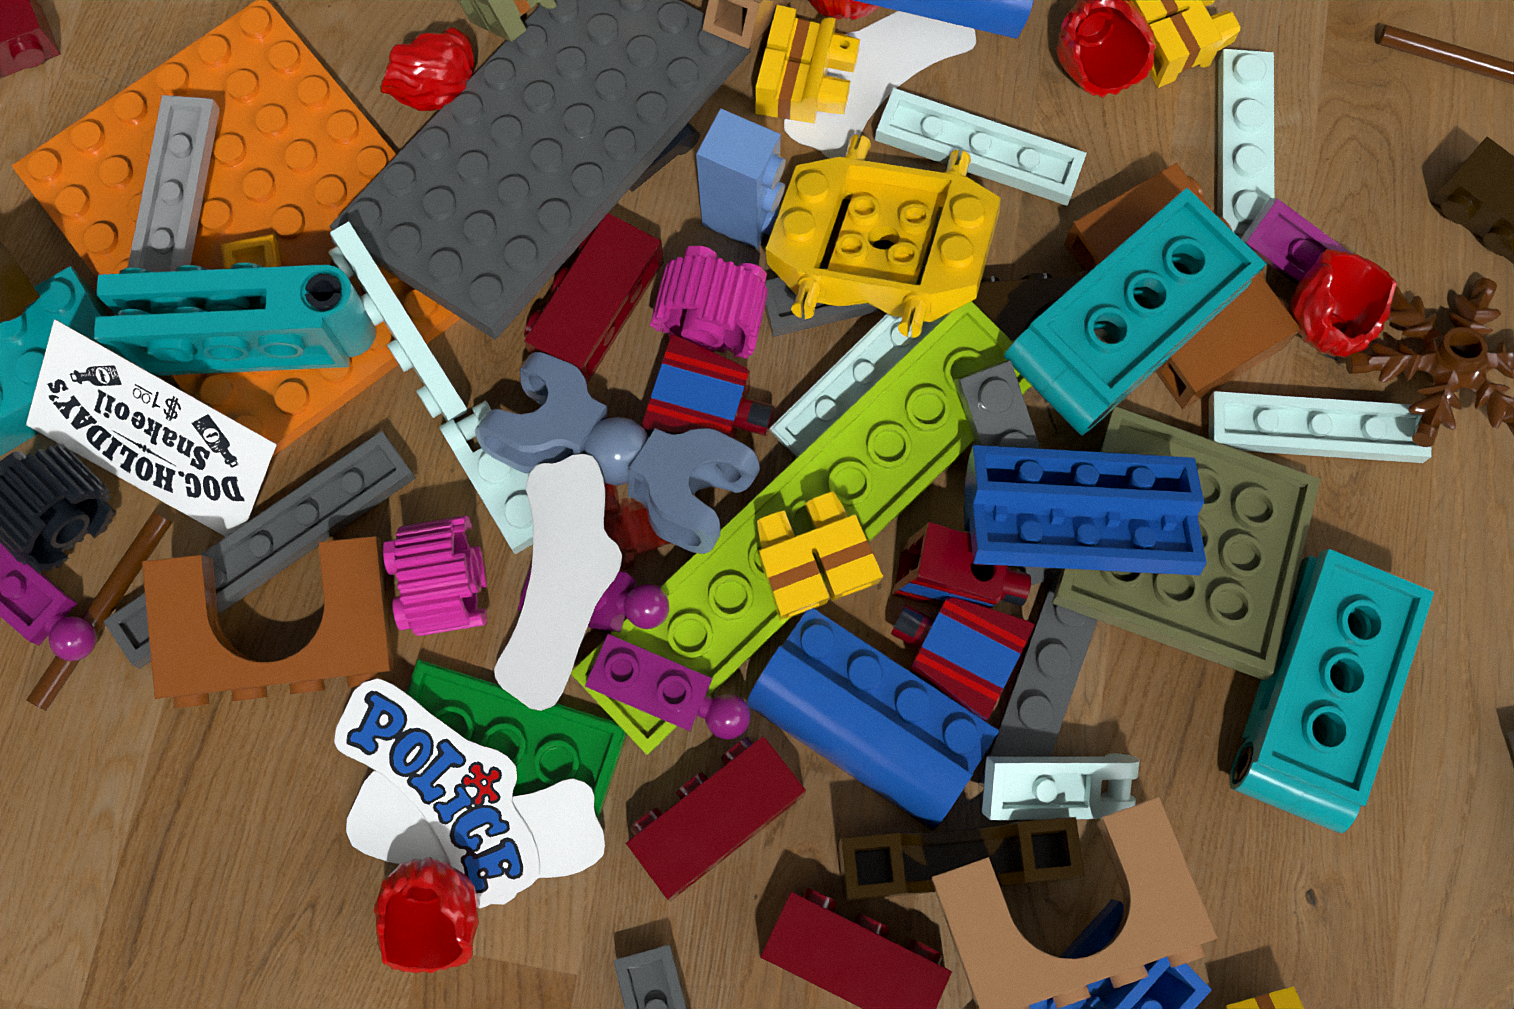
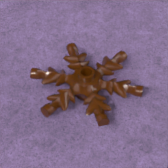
M1478 279L1473 287L1470 300L1466 299L1463 295L1455 296L1459 315L1449 314L1455 328L1447 333L1440 332L1435 328L1436 313L1426 319L1423 301L1420 296H1414L1412 301L1408 302L1399 287L1396 286L1391 303V308L1394 311H1390V316L1387 320L1409 328L1402 335L1422 339L1424 349L1416 353L1408 346L1398 343V351L1386 345L1372 343L1370 346L1375 355L1357 352L1346 358V369L1349 374L1381 371L1379 375V381L1381 382L1390 381L1403 371L1406 381L1410 380L1417 370L1427 373L1429 381L1434 383V385L1417 391L1427 398L1412 404L1408 408L1411 414L1422 415L1412 435L1413 442L1418 446H1433L1440 424L1450 430L1456 428L1451 407L1459 410L1462 409L1460 400L1454 393L1462 389H1470L1476 394L1475 410L1484 404L1486 405L1489 423L1492 428L1498 429L1503 421L1514 435V397L1503 394L1510 387L1490 383L1487 379V373L1491 369H1496L1506 377L1514 378V346L1506 350L1503 340L1499 342L1494 351H1489L1487 342L1483 335L1493 331V329L1484 326V324L1497 319L1501 315L1498 309L1488 308L1497 289V284L1491 279Z

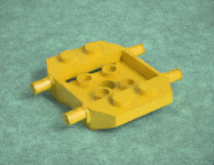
M858 134L850 138L844 157H834L796 165L765 249L766 261L771 269L797 295L791 308L795 316L802 318L804 311L805 319L812 318L817 303L833 306L869 303L891 316L902 317L898 325V331L908 337L911 326V338H915L921 334L923 321L933 322L976 299L1000 213L1001 197L966 177L967 169L971 162V156L966 151L962 150L959 164V150L952 151L949 156L946 172L944 173L865 161L871 143L864 135L861 136L859 142ZM849 199L850 203L828 268L821 269L820 265L842 200ZM941 214L922 281L918 285L938 215ZM881 240L895 243L889 249H878L872 246V244Z

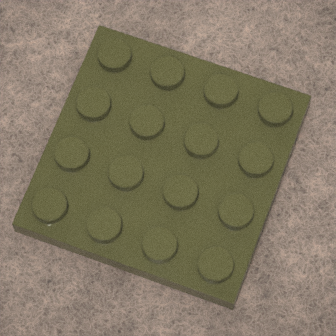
M1116 406L1108 415L1097 452L1195 458L1204 498V504L1198 514V521L1207 563L1200 576L1062 568L1052 604L1266 681L1274 675L1321 479Z

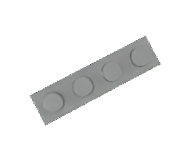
M162 95L128 268H142L151 272L175 271L179 266L191 264L220 111L214 99Z

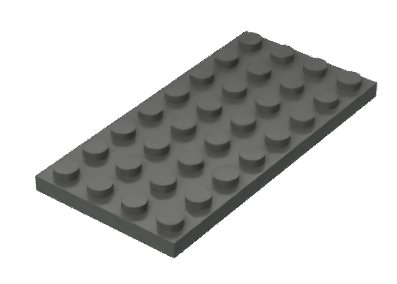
M554 0L557 7L553 9L539 6L523 23L527 30L514 41L510 42L507 40L467 81L466 89L451 103L444 105L330 225L331 230L333 231L343 224L350 222L375 264L496 340L751 52L750 48L747 49L702 30L706 14L680 0Z

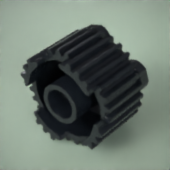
M64 444L50 446L45 451L39 449L35 455L30 453L25 455L20 451L10 453L0 461V543L19 563L22 562L23 565L29 563L38 573H41L44 569L50 571L54 566L59 568L63 562L69 559L64 553L65 550L73 549L75 543L82 542L86 534H90L95 539L100 533L107 530L105 528L106 525L113 521L110 517L114 516L116 511L107 503L111 499L108 495L110 491Z

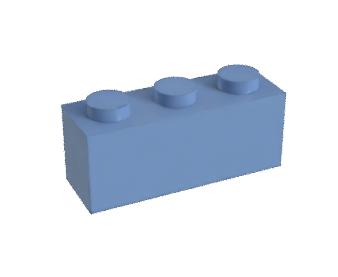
M720 109L696 153L703 227L758 250L765 234L771 235L781 208L779 203L785 189V184L780 182L786 159L780 157L781 134Z

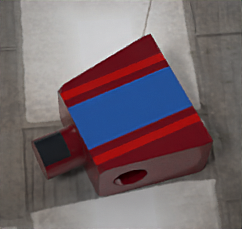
M671 334L641 427L645 429L648 437H650L655 428L671 435L683 434L695 429H713L733 439L738 428L767 436L775 406L747 398L750 389V371L746 367L682 337Z
M928 522L902 543L891 596L940 607L943 606L947 596L986 608H990L1000 601L1023 606L1030 592L1031 575L1009 569L1006 565L973 564L970 534Z
M947 596L935 620L905 605L892 629L891 635L920 649L909 672L986 722L1035 624L1012 615Z

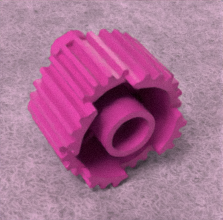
M688 246L685 250L684 258L676 257V260L671 259L670 263L666 264L650 327L655 328L657 332L669 333V337H671V334L682 337L713 352L714 350H719L725 353V350L734 353V358L741 357L747 359L748 355L751 356L755 350L767 300L768 288L765 287L767 273L755 264L740 263L735 266L732 261L724 262L722 258L717 259V254L710 248Z
M464 515L400 526L395 534V540L384 541L383 557L385 567L389 575L396 574L398 579L397 586L400 590V596L393 599V613L399 630L413 629V634H416V636H424L484 626L488 622L486 608L478 610L477 593L481 591V588L487 587V575L485 573V563L483 562V552H481L480 546L470 547L467 542V535L464 533V531L472 529L469 516Z

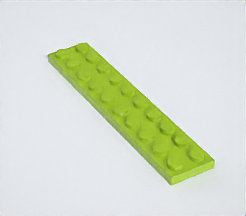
M972 301L952 311L720 530V537L712 550L704 554L696 553L660 587L666 593L670 605L668 616L661 625L652 629H641L634 626L627 618L623 622L621 632H612L610 635L712 678V683L706 694L710 696L790 619L779 620L765 573L761 567L759 550H762L759 541L757 520L785 510L795 537L814 530L805 503L813 498L834 491L845 508L847 516L856 515L869 544L975 442L954 379L1006 360L1003 356L1013 342ZM1014 368L1022 395H1024L1032 386ZM813 554L814 559H815V561H816V564H817V566H818V569H819V571H820L821 577H822L823 582H824V579H825V578H824L823 573H822V571H821V568H820V566H819L818 560H817V558H816V555ZM603 641L572 670L571 675L644 753L649 755L678 726L585 687L604 644Z

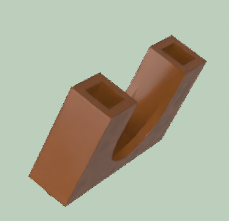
M1175 163L1074 221L1064 245L1083 271L1093 270L1186 188L1195 194L1212 212L1213 210L1204 200L1203 191L1199 183L1193 177L1187 176L1178 163ZM1217 216L1231 229L1230 225L1224 218H1222L1221 216ZM1263 270L1252 279L1253 282L1240 296L1155 371L1182 410L1284 349L1299 332V325L1290 315L1291 306L1285 300L1278 299L1266 283Z
M377 536L318 542L324 595V612L321 624L315 636L302 650L286 659L275 662L260 661L243 654L225 636L218 616L213 558L195 555L142 561L155 699L173 697L174 708L210 704V692L231 690L232 701L268 697L267 686L289 683L290 694L325 690L324 679L347 676L348 687L360 686L363 682L375 679L382 680L381 672L395 671L382 540Z

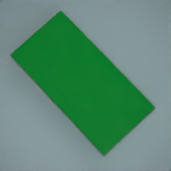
M418 659L406 694L466 740L498 750L508 756L516 766L517 781L513 789V796L531 794L561 781L576 779L585 782L592 788L594 811L599 821L628 736L616 722L560 704H555L542 711L530 709L505 691L500 685Z

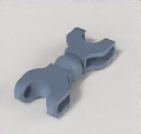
M534 352L530 354L520 367L521 385L525 394L539 403L541 407L535 412L522 415L500 409L489 411L475 428L476 438L482 450L494 459L523 473H530L538 464L557 463L572 455L586 454L593 456L600 467L604 483L616 486L628 484V496L645 506L648 511L649 522L660 538L698 554H704L712 550L720 537L719 518L712 508L693 495L698 490L708 487H716L735 493L746 490L760 471L755 453L743 443L713 429H695L683 434L671 435L655 428L650 437H648L645 429L634 420L618 416L607 419V406L591 398L587 392L586 380L577 367L545 353Z

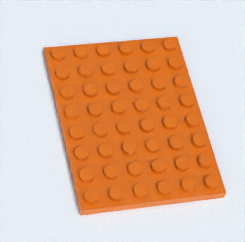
M255 0L11 165L98 279V275L119 274L122 269L128 268L162 95L214 99L220 109L190 264L207 270L224 269L221 244L272 234L278 241L282 266L332 265L336 267L328 251L336 247L330 235L332 231L330 225L397 154L268 0ZM377 265L426 344L461 319ZM354 275L350 277L349 280L358 295H364L365 292ZM382 322L376 325V337L371 347L358 356L349 357V367L171 376L183 392L277 444L272 456L274 457L398 366V363L387 347V344L395 339L385 323Z

